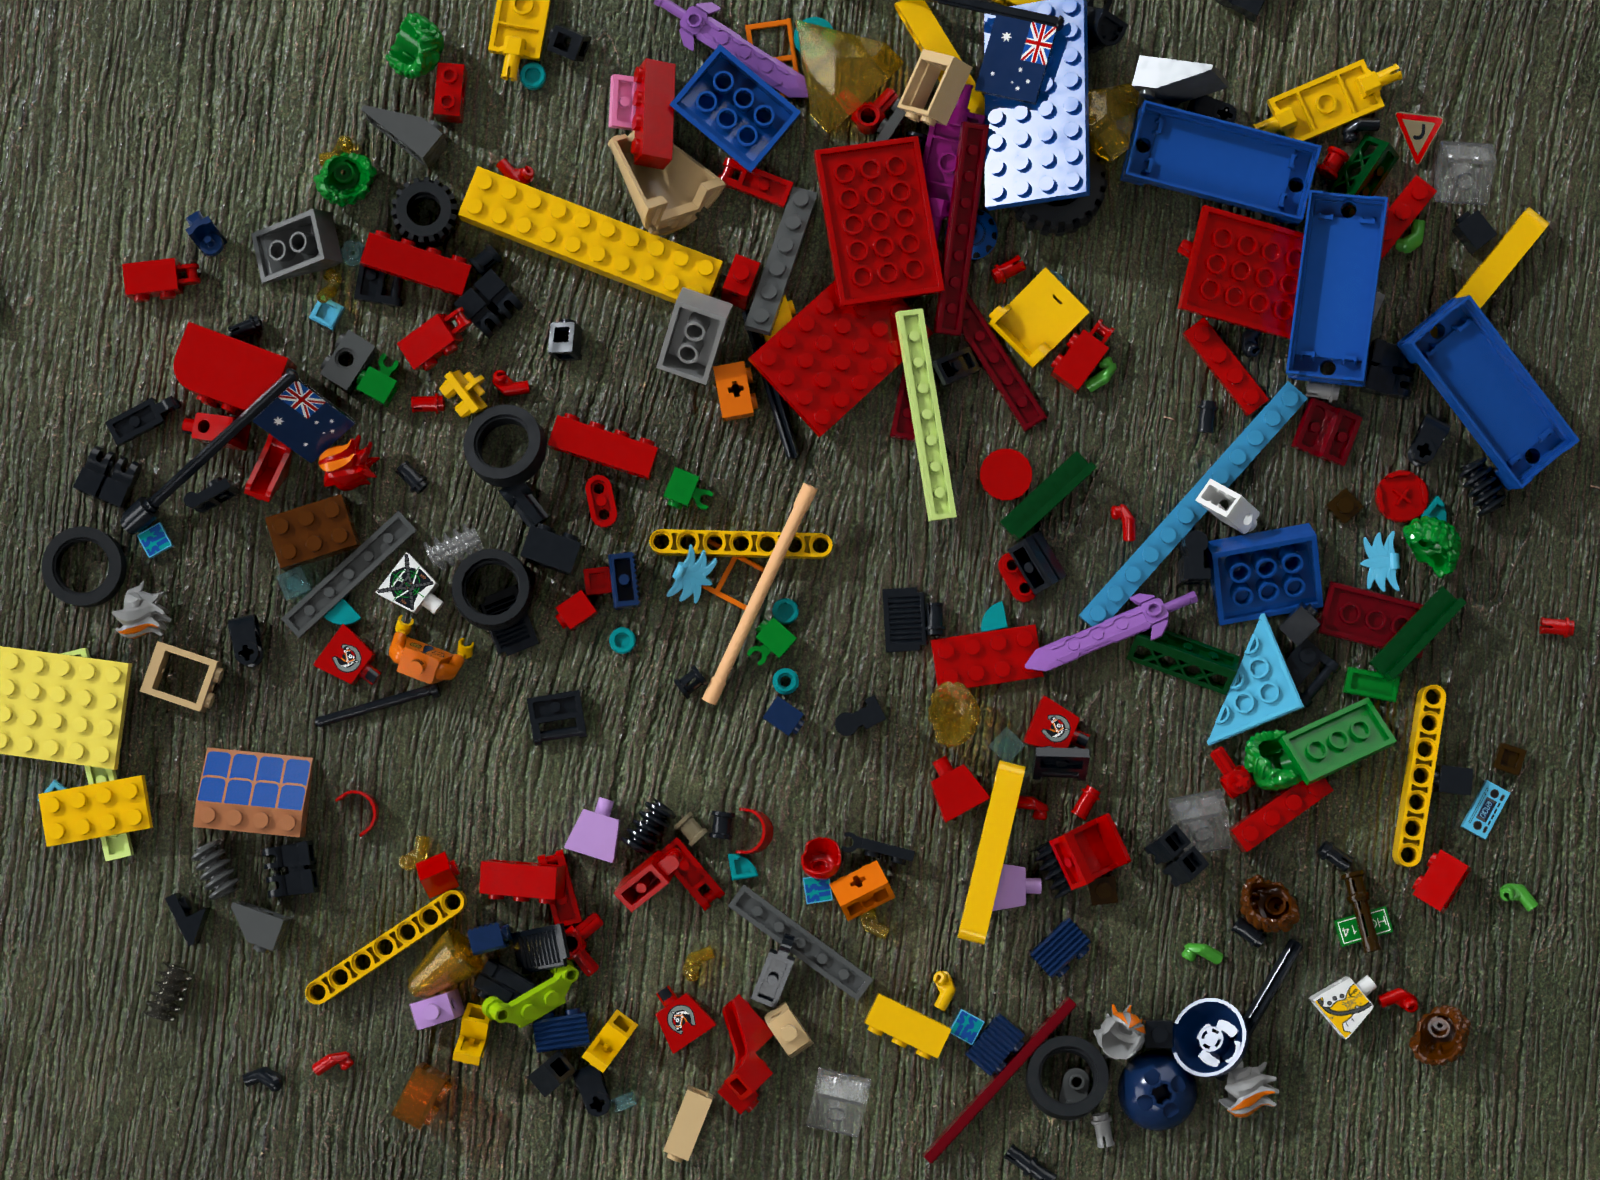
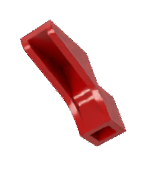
M269 434L246 483L244 494L269 502L288 476L293 450Z
M738 994L722 1009L735 1052V1066L724 1082L743 1101L773 1074L766 1062L759 1058L756 1052L774 1034L767 1023L751 1008L749 1002Z

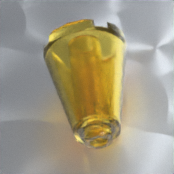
M454 928L445 931L408 977L409 984L407 987L414 997L425 999L477 975L483 969L480 956H473L472 951L466 945L469 940L462 933Z

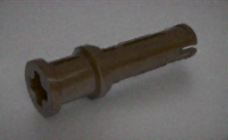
M1359 870L1341 875V880L1345 881L1348 892L1347 902L1353 906L1364 953L1381 950V947L1379 946L1368 904L1371 895L1370 892L1366 891L1363 879L1365 873L1364 870Z

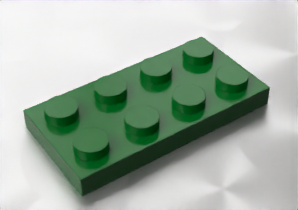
M1369 697L1286 734L1279 740V743L1307 786L1381 752L1397 742Z

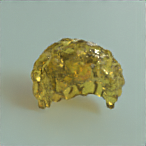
M960 682L942 683L931 694L928 720L933 724V730L936 731V741L941 745H946L948 748L952 746L958 747L963 742H967L970 736L976 733V726L980 722L979 715L981 710L976 703V698Z

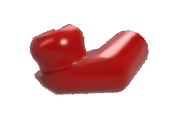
M497 370L494 372L492 382L505 396L530 393L528 380L514 382L506 375L505 371Z
M1019 795L1016 809L1034 810L1033 818L1035 820L1047 819V811L1049 809L1045 803L1033 796Z
M1396 988L1377 996L1381 1008L1396 1004L1407 1012L1412 1013L1419 1007L1417 998L1402 988Z
M346 1051L327 1054L312 1065V1070L316 1075L320 1076L339 1064L341 1070L345 1071L354 1065V1061L350 1057L351 1054Z

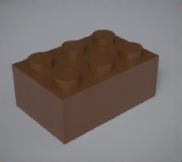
M342 494L265 518L280 569L284 571L357 549L360 546L347 499Z

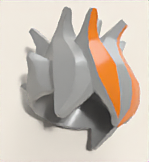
M144 581L140 585L128 589L124 599L123 610L112 611L114 617L123 625L115 630L121 636L131 639L150 632H154L159 636L164 635L160 629L166 630L167 626L162 621L171 622L172 619L166 615L170 611L158 604L165 593L164 591L158 593L144 592Z
M1112 1004V1017L1106 1014V1019L1101 1024V1028L1093 1031L1099 1046L1102 1047L1105 1054L1104 1059L1127 1060L1137 1054V1051L1141 1050L1145 1042L1144 1036L1146 1031L1142 1024L1143 1019H1139L1137 1015L1131 1013V1005H1128L1123 1012H1118L1115 1005Z
M1242 1060L1228 1074L1227 1085L1225 1086L1228 1098L1219 1099L1218 1102L1228 1108L1227 1111L1239 1118H1245L1253 1114L1262 1106L1275 1107L1277 1104L1267 1096L1269 1094H1279V1090L1267 1083L1276 1081L1277 1078L1262 1074L1267 1062L1262 1063L1258 1067L1244 1068Z

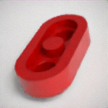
M602 475L592 476L588 479L585 486L591 519L598 527H611L618 517L611 482ZM595 486H604V491L601 494L595 493ZM603 510L609 512V517L605 520L600 518V512Z
M1009 553L1004 554L998 562V571L1010 593L1019 602L1031 601L1036 595L1033 594L1030 587L1028 593L1020 591V585L1027 584L1018 567L1015 570L1007 568V562H1015V560L1012 559Z

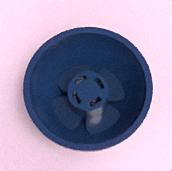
M1218 998L1200 999L1188 1005L1176 1018L1173 1025V1048L1171 1049L1178 1064L1187 1072L1204 1078L1219 1077L1235 1069L1244 1058L1249 1042L1248 1028L1241 1013L1229 1002Z
M1158 1050L1148 1051L1133 1058L1123 1069L1118 1082V1098L1122 1110L1136 1125L1152 1131H1164L1180 1125L1189 1117L1197 1100V1083L1195 1076L1184 1070L1172 1053Z

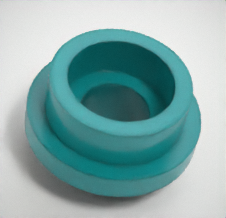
M782 668L773 676V687L780 694H791L799 685L798 675L792 669ZM785 676L791 680L790 685L787 687L782 686L780 683L781 679Z

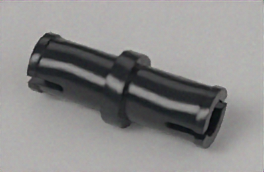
M1014 1144L1011 1145L1003 1157L1023 1171L1022 1174L1026 1177L1029 1175L1035 1180H1055L1057 1177L1056 1173L1054 1174L1037 1162L1038 1158L1035 1156L1030 1157Z

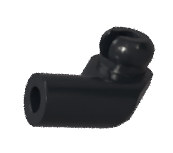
M1378 118L1356 119L1343 128L1341 133L1344 135L1343 141L1345 143H1354L1358 140L1357 133L1361 131H1378L1380 120Z
M1249 328L1243 332L1241 349L1245 356L1256 357L1259 354L1258 337L1263 332Z
M262 1067L243 1074L246 1087L259 1082L269 1087L272 1092H277L283 1087L281 1075L269 1067Z

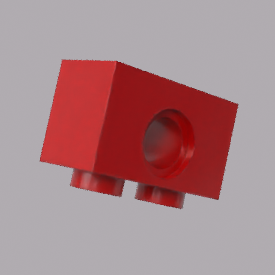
M438 62L433 115L439 122L463 123L468 73L464 64Z

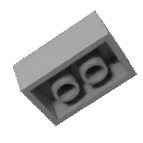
M682 287L673 309L656 368L706 385L712 373L733 304Z

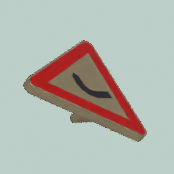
M1396 112L1395 117L1416 165H1420L1423 163L1443 127L1445 118L1443 116Z

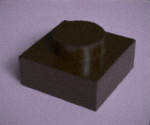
M1346 487L1325 505L1342 526L1363 508L1362 504Z
M1499 742L1491 768L1519 776L1527 750Z
M1115 876L1099 877L1088 884L1091 906L1118 903Z

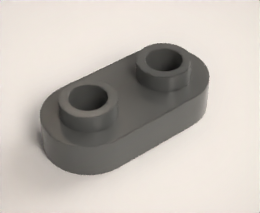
M1072 1067L1065 1071L1061 1081L1058 1102L1076 1103L1087 1097L1090 1080L1088 1074L1083 1069ZM1074 1077H1080L1081 1084L1079 1086L1072 1085L1071 1081Z

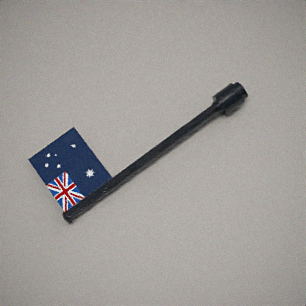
M925 0L996 16L975 91L1036 105L1057 31H1060L1064 26L1063 16L1056 17L981 0Z
M288 368L279 380L151 498L141 496L123 512L120 524L124 530L132 535L145 530L159 517V506L251 421L312 463L355 424V420L302 382L294 369Z

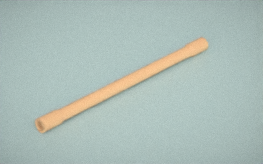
M803 483L790 516L725 654L702 697L704 701L717 705L726 686V680L801 521L810 508L818 491L817 488Z

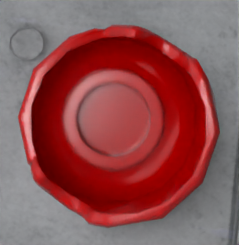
M817 837L809 840L806 843L803 855H801V866L805 874L814 879L822 880L829 879L835 875L841 866V850L838 843L826 837Z

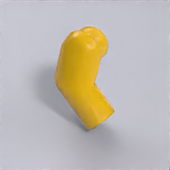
M938 971L934 974L933 981L936 983L940 994L934 1006L942 1011H946L956 992V988L948 972Z

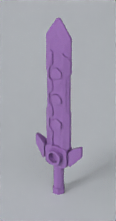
M671 0L654 1L655 5L662 7L681 19L679 33L684 47L694 51V37L713 50L721 44L767 84L787 97L805 98L811 96L803 75L749 43L739 34L714 18L708 17L721 10L716 4L712 2L697 3L695 7L691 6L686 11Z
M1191 591L1186 595L1163 603L1160 598H1155L1154 595L1136 594L1130 597V601L1138 605V607L1036 649L1025 664V668L1047 672L1152 628L1151 641L1162 637L1168 627L1169 613L1198 602L1197 595L1194 591Z

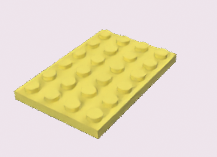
M0 646V754L117 770L132 663Z

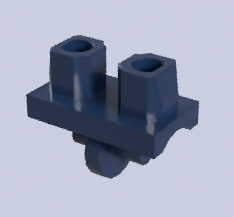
M196 211L186 218L190 225L186 232L205 256L218 255L228 242L209 216L204 218L200 211Z

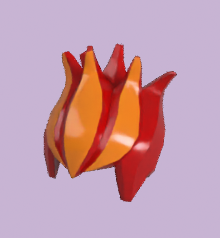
M358 434L355 440L354 438L350 439L348 444L336 445L325 450L320 455L318 461L320 468L325 472L324 487L335 485L340 490L351 491L360 485H370L371 483L367 479L377 478V476L369 468L380 459V457H369L372 442H369L364 449L359 450L361 435Z

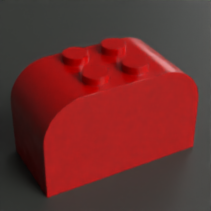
M192 322L187 324L173 362L174 374L182 386L195 394L197 400L213 408H217L218 404L222 405V409L235 416H240L286 373V369L292 368L296 371L297 368L287 357Z

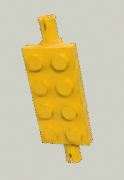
M497 0L488 52L505 56L501 79L508 81L511 78L510 81H517L520 59L541 60L551 0Z
M1364 59L1268 99L1267 104L1272 117L1253 124L1252 128L1263 129V131L1270 133L1279 132L1282 136L1308 141L1358 118L1383 109L1385 105L1381 98L1380 90L1385 85L1401 80L1402 73L1401 71L1397 72L1399 69L1397 64H1393V66L1379 72L1370 71Z

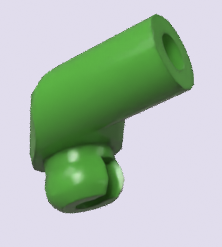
M1413 220L1411 234L1396 241L1397 251L1411 253L1421 246L1426 223L1424 220Z
M1111 357L1101 360L1099 366L1102 368V371L1084 382L1091 393L1108 383L1117 370L1116 362L1113 363Z
M1507 883L1500 888L1502 900L1520 901L1527 912L1538 905V902L1523 884Z
M1188 943L1184 946L1185 949L1181 953L1183 958L1191 962L1195 961L1196 955L1216 965L1220 964L1223 959V953L1207 944Z

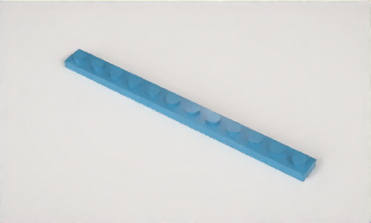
M1289 381L1286 382L1078 616L1090 627L1112 618L1208 511L1195 501L1208 481L1212 479L1228 488L1308 398Z

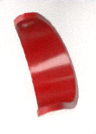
M357 790L347 791L337 797L335 802H339L350 794H360L372 806V822L367 829L359 834L362 837L376 825L379 818V808L375 799L368 793Z
M739 808V811L751 812L759 818L762 825V837L753 849L748 851L735 850V853H759L766 849L772 841L774 834L772 823L764 813L758 810Z

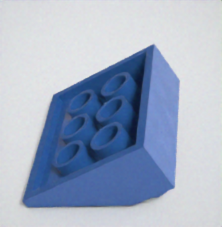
M719 44L669 104L750 173L784 137L801 115L800 110L721 44Z
M1309 523L1208 541L1206 548L1208 568H1211L1210 580L1220 626L1259 619L1263 613L1266 614V617L1291 613L1301 602L1306 606L1310 603L1315 608L1324 607L1317 535Z

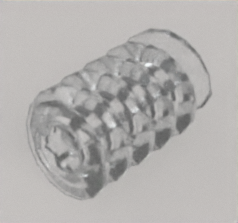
M473 522L472 529L465 523L462 524L463 533H460L455 528L452 529V538L443 533L444 542L442 543L434 537L433 547L424 542L425 550L435 569L437 565L442 571L445 570V561L454 566L455 556L462 562L465 559L464 552L471 555L474 553V548L478 551L484 550V545Z

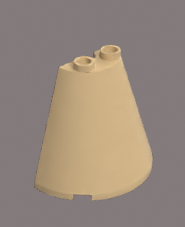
M635 130L628 136L626 134L616 135L608 142V146L614 155L642 224L650 234L662 236L686 227L697 219L695 214L700 212L704 206L706 209H709L726 186L722 179L675 144H673L672 161L664 170L633 164L634 154H631V144L635 138Z

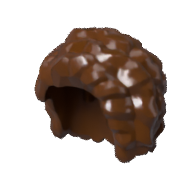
M1259 874L1246 879V883L1242 886L1240 911L1246 917L1247 922L1253 924L1256 930L1263 929L1267 933L1272 931L1279 933L1281 930L1288 932L1292 929L1293 924L1299 922L1300 914L1299 907L1296 905L1297 901L1289 894L1288 888L1281 882H1272L1269 879L1265 881Z
M1449 1005L1434 1007L1430 1013L1424 1014L1422 1019L1417 1022L1416 1032L1409 1040V1047L1413 1051L1414 1058L1418 1059L1422 1064H1431V1066H1443L1448 1062L1456 1061L1459 1056L1465 1053V1047H1467L1470 1034L1468 1028L1471 1026V1022L1462 1014L1459 1008Z

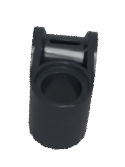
M1208 95L1190 100L1186 111L1220 119L1224 113L1228 115L1225 121L1235 123L1237 115L1233 105Z
M1427 413L1419 425L1416 436L1408 450L1407 457L1409 462L1417 467L1428 464L1435 457L1451 425ZM1420 448H1423V449H1424V453H1423V454H1424L1425 456H1424L1423 458L1419 456V454H1420L1419 449H1420Z
M256 614L229 619L228 629L236 660L248 667L258 666L264 658V652L260 637V625ZM248 649L254 651V654L250 655V659L244 657V654L248 653Z
M592 1065L576 1070L573 1073V1077L588 1113L596 1117L607 1113L611 1108V1098L606 1088L603 1073ZM598 1096L599 1100H605V1104L602 1106L603 1111L592 1107V1103L595 1102L594 1097Z

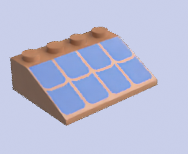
M207 747L196 798L193 827L305 837L314 758Z

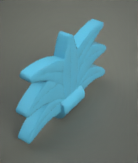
M1395 531L1389 534L1384 546L1381 532L1375 536L1372 546L1366 537L1363 538V545L1368 559L1360 562V565L1369 568L1367 574L1368 590L1371 589L1375 579L1379 589L1385 592V581L1387 578L1392 588L1397 592L1400 591L1396 580V570L1401 569L1400 555L1395 553L1393 545Z
M690 544L684 562L678 563L672 575L675 582L667 591L666 596H673L683 589L679 597L680 602L694 594V603H698L702 585H712V580L707 575L716 566L717 558L707 563L706 552L702 550L698 559L695 560V551Z

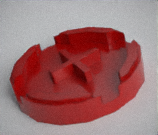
M1011 448L998 449L991 452L982 463L980 468L981 485L990 497L999 501H1011L1021 497L1028 490L1032 481V468L1028 459L1021 452Z
M1398 470L1387 474L1379 482L1375 490V502L1379 512L1386 519L1395 523H1407L1414 518H1418L1424 512L1429 502V491L1426 483L1415 473Z

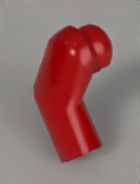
M503 158L496 164L498 170L507 178L525 185L533 181L535 173L530 166L514 168L506 158Z
M1126 505L1112 506V519H1121L1123 541H1135L1136 525L1134 516Z

